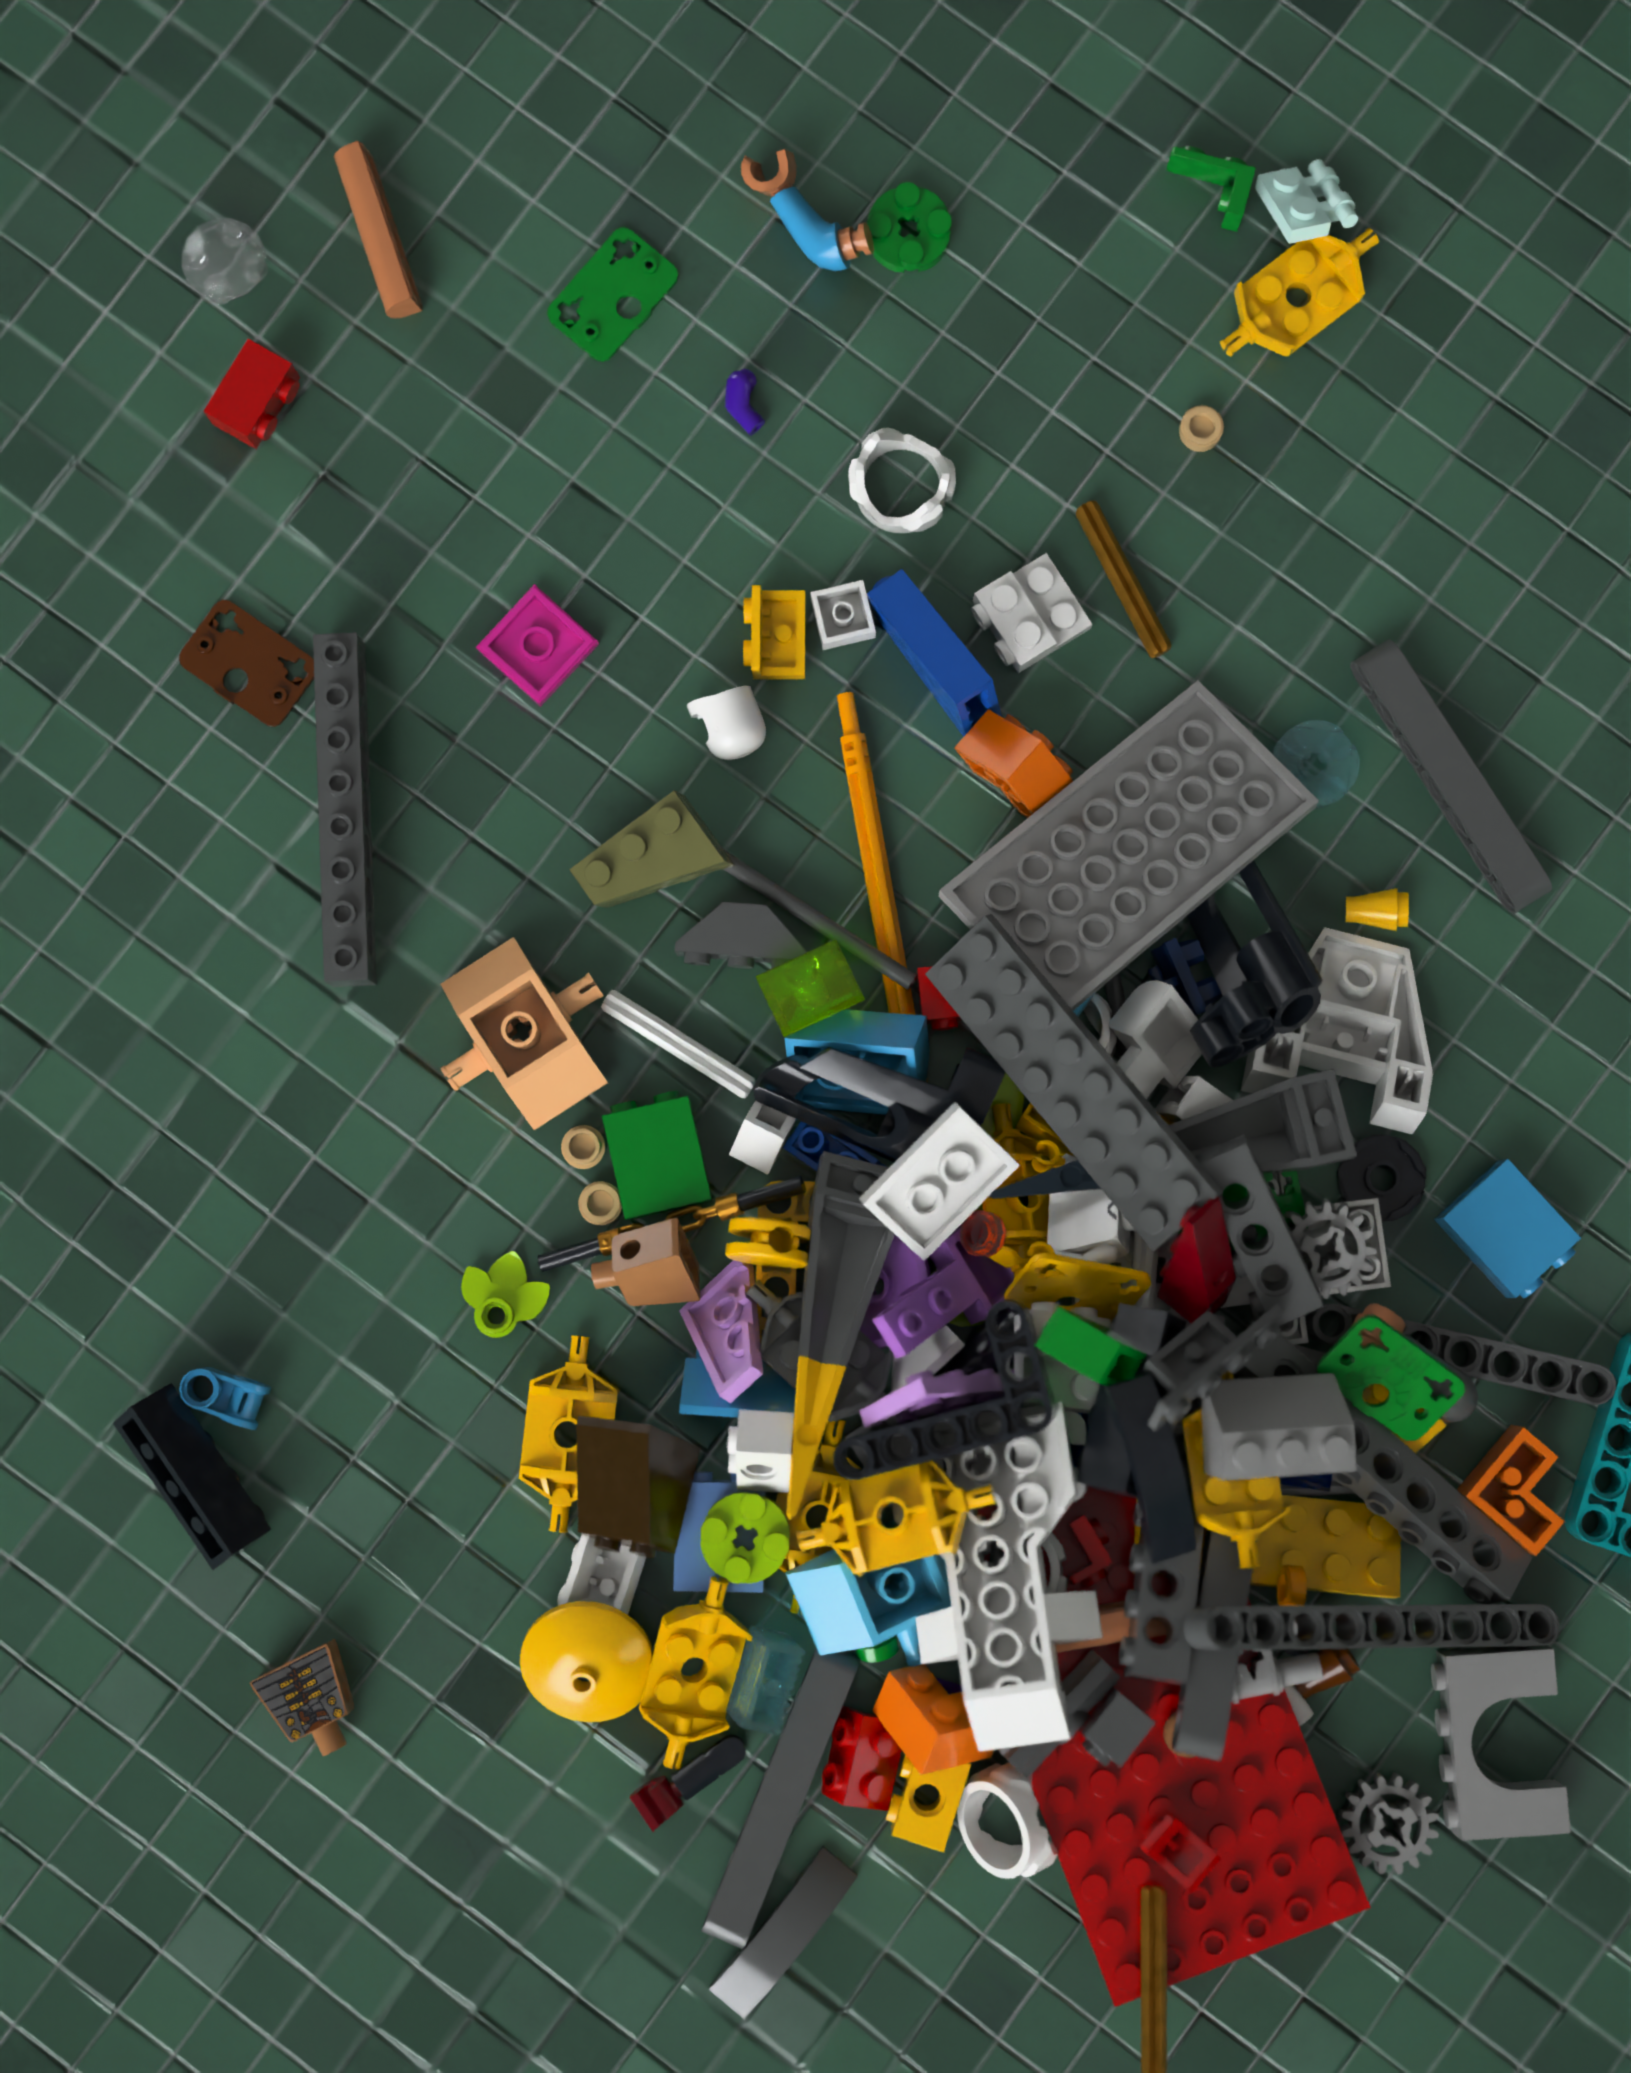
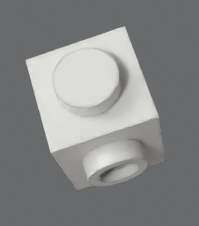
M755 1100L743 1121L729 1155L768 1175L781 1153L782 1147L785 1145L796 1119Z

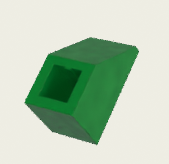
M1060 1306L1057 1307L1052 1317L1046 1322L1043 1332L1035 1344V1347L1103 1386L1132 1378L1146 1356V1353L1110 1328Z

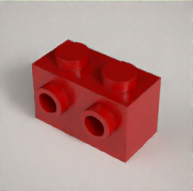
M247 339L203 412L214 426L257 450L261 441L268 440L275 431L278 422L276 417L283 405L290 404L297 395L300 386V376L291 362Z

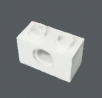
M739 1410L738 1426H729L727 1450L729 1454L728 1473H736L737 1490L789 1493L794 1413Z

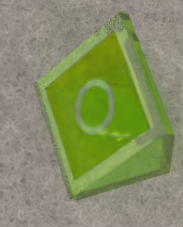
M836 939L755 976L766 1004L784 1037L865 1000Z

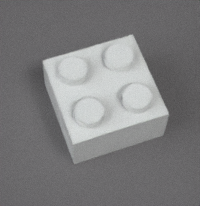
M863 580L810 592L823 650L876 638V630Z

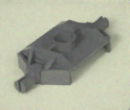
M758 1280L746 1294L766 1311L764 1317L767 1320L759 1349L762 1359L796 1390L803 1292L782 1299L781 1297H776ZM860 1330L828 1419L830 1422L858 1414L860 1410L886 1396L883 1391L886 1386L893 1353L890 1350L885 1354ZM895 1415L884 1420L890 1426L897 1424Z

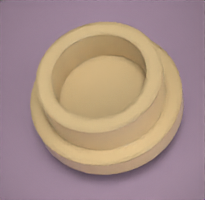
M579 1125L570 1129L563 1137L561 1144L564 1159L571 1166L578 1169H589L596 1166L602 1160L606 1148L605 1140L601 1133L588 1125Z

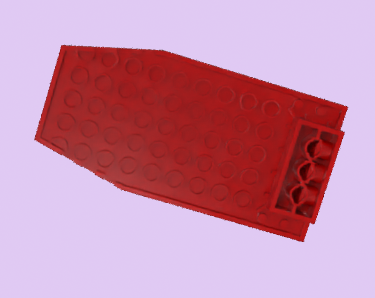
M1087 1486L1084 1496L1078 1501L1073 1502L1051 1531L1064 1547L1067 1558L1061 1562L1063 1568L1062 1576L1067 1578L1068 1575L1090 1563L1067 1525L1068 1522L1082 1514H1085L1088 1521L1097 1518L1110 1540V1542L1103 1546L1113 1563L1104 1567L1108 1573L1105 1578L1087 1588H1084L1081 1582L1073 1586L1068 1580L1066 1592L1096 1591L1098 1605L1125 1601L1127 1591L1134 1590L1135 1574L1129 1570V1558L1135 1537L1134 1511L1136 1498L1100 1491ZM989 1504L977 1509V1515H982L986 1518V1521L991 1520L992 1513L998 1510V1504ZM1041 1545L1046 1583L1048 1587L1051 1576V1566L1048 1554L1044 1547ZM990 1553L984 1554V1562H990ZM1152 1577L1151 1586L1157 1595L1170 1593L1171 1583L1167 1577ZM1248 1598L1247 1606H1252ZM1166 1635L1149 1637V1639L1156 1644H1162L1165 1641ZM1121 1642L1057 1653L1060 1681H1062L1092 1649L1121 1677L1113 1687L1155 1722V1725L1121 1767L1113 1760L1107 1766H1104L1085 1750L1082 1743L1086 1738L1078 1730L1064 1745L1059 1744L1032 1773L1034 1795L1038 1801L1053 1845L1057 1849L1059 1861L1115 2007L1141 1997V1889L1144 1886H1161L1167 1892V1987L1371 1908L1284 1687L1283 1692H1280V1695L1277 1696L1270 1693L1240 1699L1238 1704L1231 1703L1225 1746L1220 1761L1197 1756L1186 1758L1172 1752L1165 1743L1163 1736L1166 1720L1170 1715L1177 1712L1181 1684L1124 1677L1125 1665L1119 1663ZM1243 1650V1654L1239 1655L1238 1661L1245 1664L1250 1673V1667H1252L1251 1659L1258 1657V1652ZM1099 1701V1702L1088 1712L1090 1715H1091V1713L1095 1710V1708L1099 1705V1703H1100L1101 1701ZM1168 1813H1172L1221 1857V1860L1193 1893L1187 1891L1162 1866L1141 1849V1845L1146 1840L1144 1836L1149 1826L1158 1818H1165Z

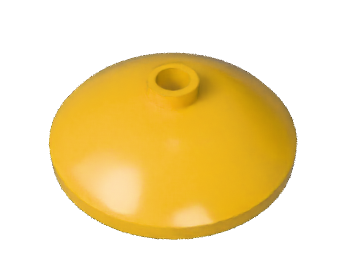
M570 1602L548 1610L531 1625L521 1648V1673L531 1694L544 1707L555 1714L581 1722L608 1721L628 1713L641 1702L653 1655V1647L642 1627L621 1610L598 1602ZM578 1677H585L589 1681L579 1680Z

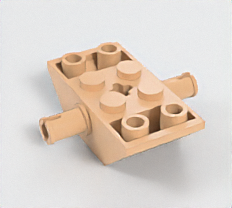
M512 937L440 984L457 1016L474 1041L472 1043L474 1048L446 1066H442L440 1069L444 1076L449 1079L447 1081L455 1091L486 1070L494 1072L507 1094L535 1131L608 1084L569 1023L572 1021L570 1016L598 998H602L604 995L599 987L595 985L596 983L589 972L558 994H555L554 991L550 993L515 937ZM519 1022H522L525 1026L532 1025V1029L528 1032L530 1037L525 1041H522L520 1038L515 1040L512 1038L517 1033L515 1025Z

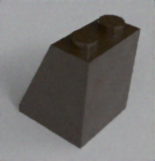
M579 1416L577 1420L578 1533L594 1538L593 1546L606 1551L619 1553L621 1545L630 1547V1553L648 1558H656L657 1551L675 1554L701 1448L652 1425Z

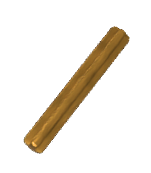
M1092 500L1082 504L1077 508L1076 517L1148 655L1151 658H1156L1167 653L1171 648V642L1098 502Z
M1150 1885L1144 1886L1141 1889V2072L1167 2073V1892L1164 1887Z

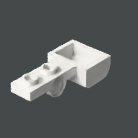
M1157 980L1148 981L1138 986L1109 1022L1111 1030L1128 1049L1117 1062V1065L1146 1099L1158 1083L1175 1089L1202 1054L1189 1031L1198 1021V1018L1172 985Z

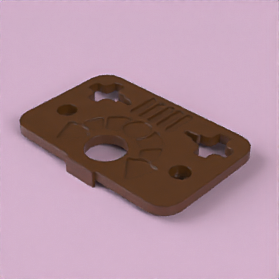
M221 600L212 607L179 654L180 664L187 671L212 687L213 691L231 704L235 703L270 727L279 726L284 722L314 680V659L228 600ZM230 611L235 612L236 615L233 620L244 633L240 634L230 629L224 630L223 633L218 632L217 629L220 624L216 620V616L219 613L227 615ZM207 641L209 643L208 647L202 648V642ZM283 658L287 662L291 661L293 663H297L300 659L304 660L306 663L303 669L307 672L304 679L295 677L293 681L288 680L289 671L279 659ZM234 669H241L248 676L246 688L238 693L228 691L224 685L226 674ZM277 692L283 694L281 699L275 698Z

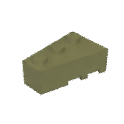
M672 791L569 870L594 905L609 908L657 892L660 889L681 882L684 883L720 869L723 870L735 866V864L687 797Z

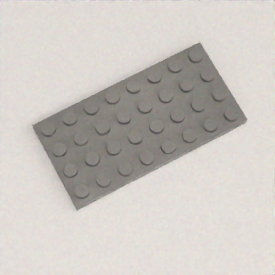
M1197 680L939 890V897L970 930L985 915L993 914L1072 1011H1074L1317 807L1319 800Z

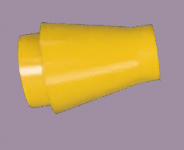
M1397 888L1359 896H1346V923H1359L1397 931V927H1408V892H1398Z

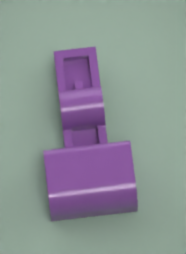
M984 1211L968 1217L929 1256L937 1268L935 1273L903 1291L898 1296L899 1300L872 1319L896 1359L910 1353L961 1312H964L970 1324L973 1325L986 1320L990 1308L994 1304L1005 1300L1004 1293L1014 1281V1273L1011 1272V1268H1005L986 1255L979 1253L971 1241L973 1224L980 1216L984 1215ZM983 1229L981 1239L984 1237L985 1229Z

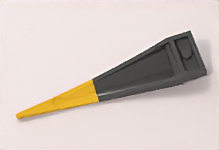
M826 1151L822 1153L819 1159L813 1195L809 1206L808 1227L811 1229L810 1240L807 1241L806 1252L809 1255L804 1274L787 1507L789 1520L797 1513L843 1375L895 1235L859 1199L889 1168Z

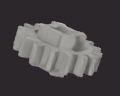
M1324 1199L1322 1209L1315 1210L1311 1202L1308 1201L1305 1203L1307 1214L1301 1216L1295 1211L1290 1213L1294 1225L1289 1227L1297 1246L1300 1247V1250L1307 1252L1310 1257L1307 1264L1316 1286L1321 1289L1323 1298L1328 1299L1331 1288L1336 1287L1341 1295L1345 1296L1347 1295L1346 1283L1351 1281L1360 1287L1363 1283L1358 1274L1359 1271L1372 1272L1373 1270L1372 1264L1365 1259V1256L1377 1253L1375 1245L1365 1243V1240L1374 1235L1371 1227L1359 1228L1364 1220L1360 1212L1353 1214L1351 1217L1347 1216L1349 1207L1345 1202H1342L1337 1210H1332L1329 1199ZM1327 1220L1325 1226L1312 1231L1306 1229L1307 1226L1314 1222ZM1346 1227L1355 1236L1356 1251L1343 1243L1342 1239ZM1332 1238V1243L1336 1250L1335 1254L1327 1252L1324 1258L1321 1257L1319 1262L1320 1254L1316 1247L1317 1243L1325 1245L1328 1239L1331 1240ZM1339 1267L1346 1269L1340 1274L1326 1277L1328 1271Z
M1376 1772L1374 1773V1784L1370 1786L1364 1780L1359 1779L1357 1782L1361 1792L1358 1795L1348 1791L1345 1793L1346 1798L1352 1803L1350 1809L1340 1808L1338 1811L1341 1817L1348 1820V1824L1342 1825L1339 1828L1343 1837H1352L1346 1844L1349 1853L1354 1854L1361 1851L1358 1862L1366 1868L1374 1860L1375 1870L1383 1875L1387 1865H1391L1398 1875L1403 1874V1863L1406 1861L1415 1868H1418L1420 1865L1416 1855L1420 1851L1427 1855H1431L1433 1852L1425 1843L1427 1838L1433 1839L1439 1836V1833L1429 1826V1822L1439 1819L1438 1813L1431 1809H1425L1432 1801L1431 1797L1426 1792L1415 1796L1419 1785L1411 1779L1403 1787L1402 1776L1398 1773L1393 1772L1389 1782H1386L1383 1775ZM1397 1794L1406 1799L1402 1800L1400 1798L1396 1802L1384 1801L1381 1795ZM1366 1806L1368 1808L1366 1820L1360 1825V1817ZM1379 1808L1393 1818L1392 1823L1395 1827L1394 1831L1398 1836L1397 1838L1390 1831L1388 1832L1384 1829L1385 1824ZM1417 1821L1415 1834L1410 1840L1412 1824ZM1384 1844L1393 1846L1396 1851L1379 1852L1372 1849V1847L1377 1848Z

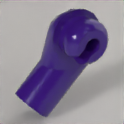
M742 369L734 371L726 381L725 408L751 436L764 425L765 420L750 404L751 391L757 385L756 376L752 371Z

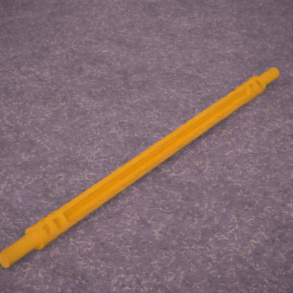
M845 692L837 695L844 735L840 738L877 949L907 968L866 735L860 732L854 693ZM882 974L889 1013L915 1015L911 988L907 990Z

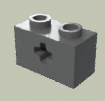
M1112 1687L1079 1729L1086 1738L1082 1745L1085 1747V1750L1104 1766H1107L1113 1760L1121 1767L1155 1725V1722Z

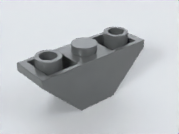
M722 902L675 942L676 955L684 957V963L690 965L707 966L710 965L711 959L728 960V967L753 969L754 962L772 963L771 970L782 972H797L798 965L807 966V951L767 905Z

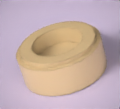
M1200 405L1189 409L1184 414L1179 426L1181 441L1193 451L1203 452L1212 449L1217 445L1223 433L1224 424L1222 417L1215 409L1209 406Z
M604 1181L593 1182L586 1186L581 1192L578 1201L581 1215L585 1220L594 1225L604 1226L613 1223L619 1218L623 1210L618 1189Z

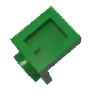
M1194 146L1172 147L1166 170L1171 173L1224 186L1217 211L1224 212L1221 228L1237 232L1244 214L1256 168L1248 166L1245 161L1236 157H1224L1221 159L1206 155L1203 150Z

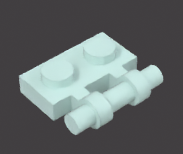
M1320 159L1314 160L1308 166L1310 177L1304 178L1297 167L1281 169L1257 176L1255 189L1289 244L1328 236L1331 222L1340 221L1344 228H1350L1358 221V216L1354 211V201L1347 192L1341 191L1339 188V178L1333 168L1326 167ZM1324 196L1327 201L1319 202L1316 197Z

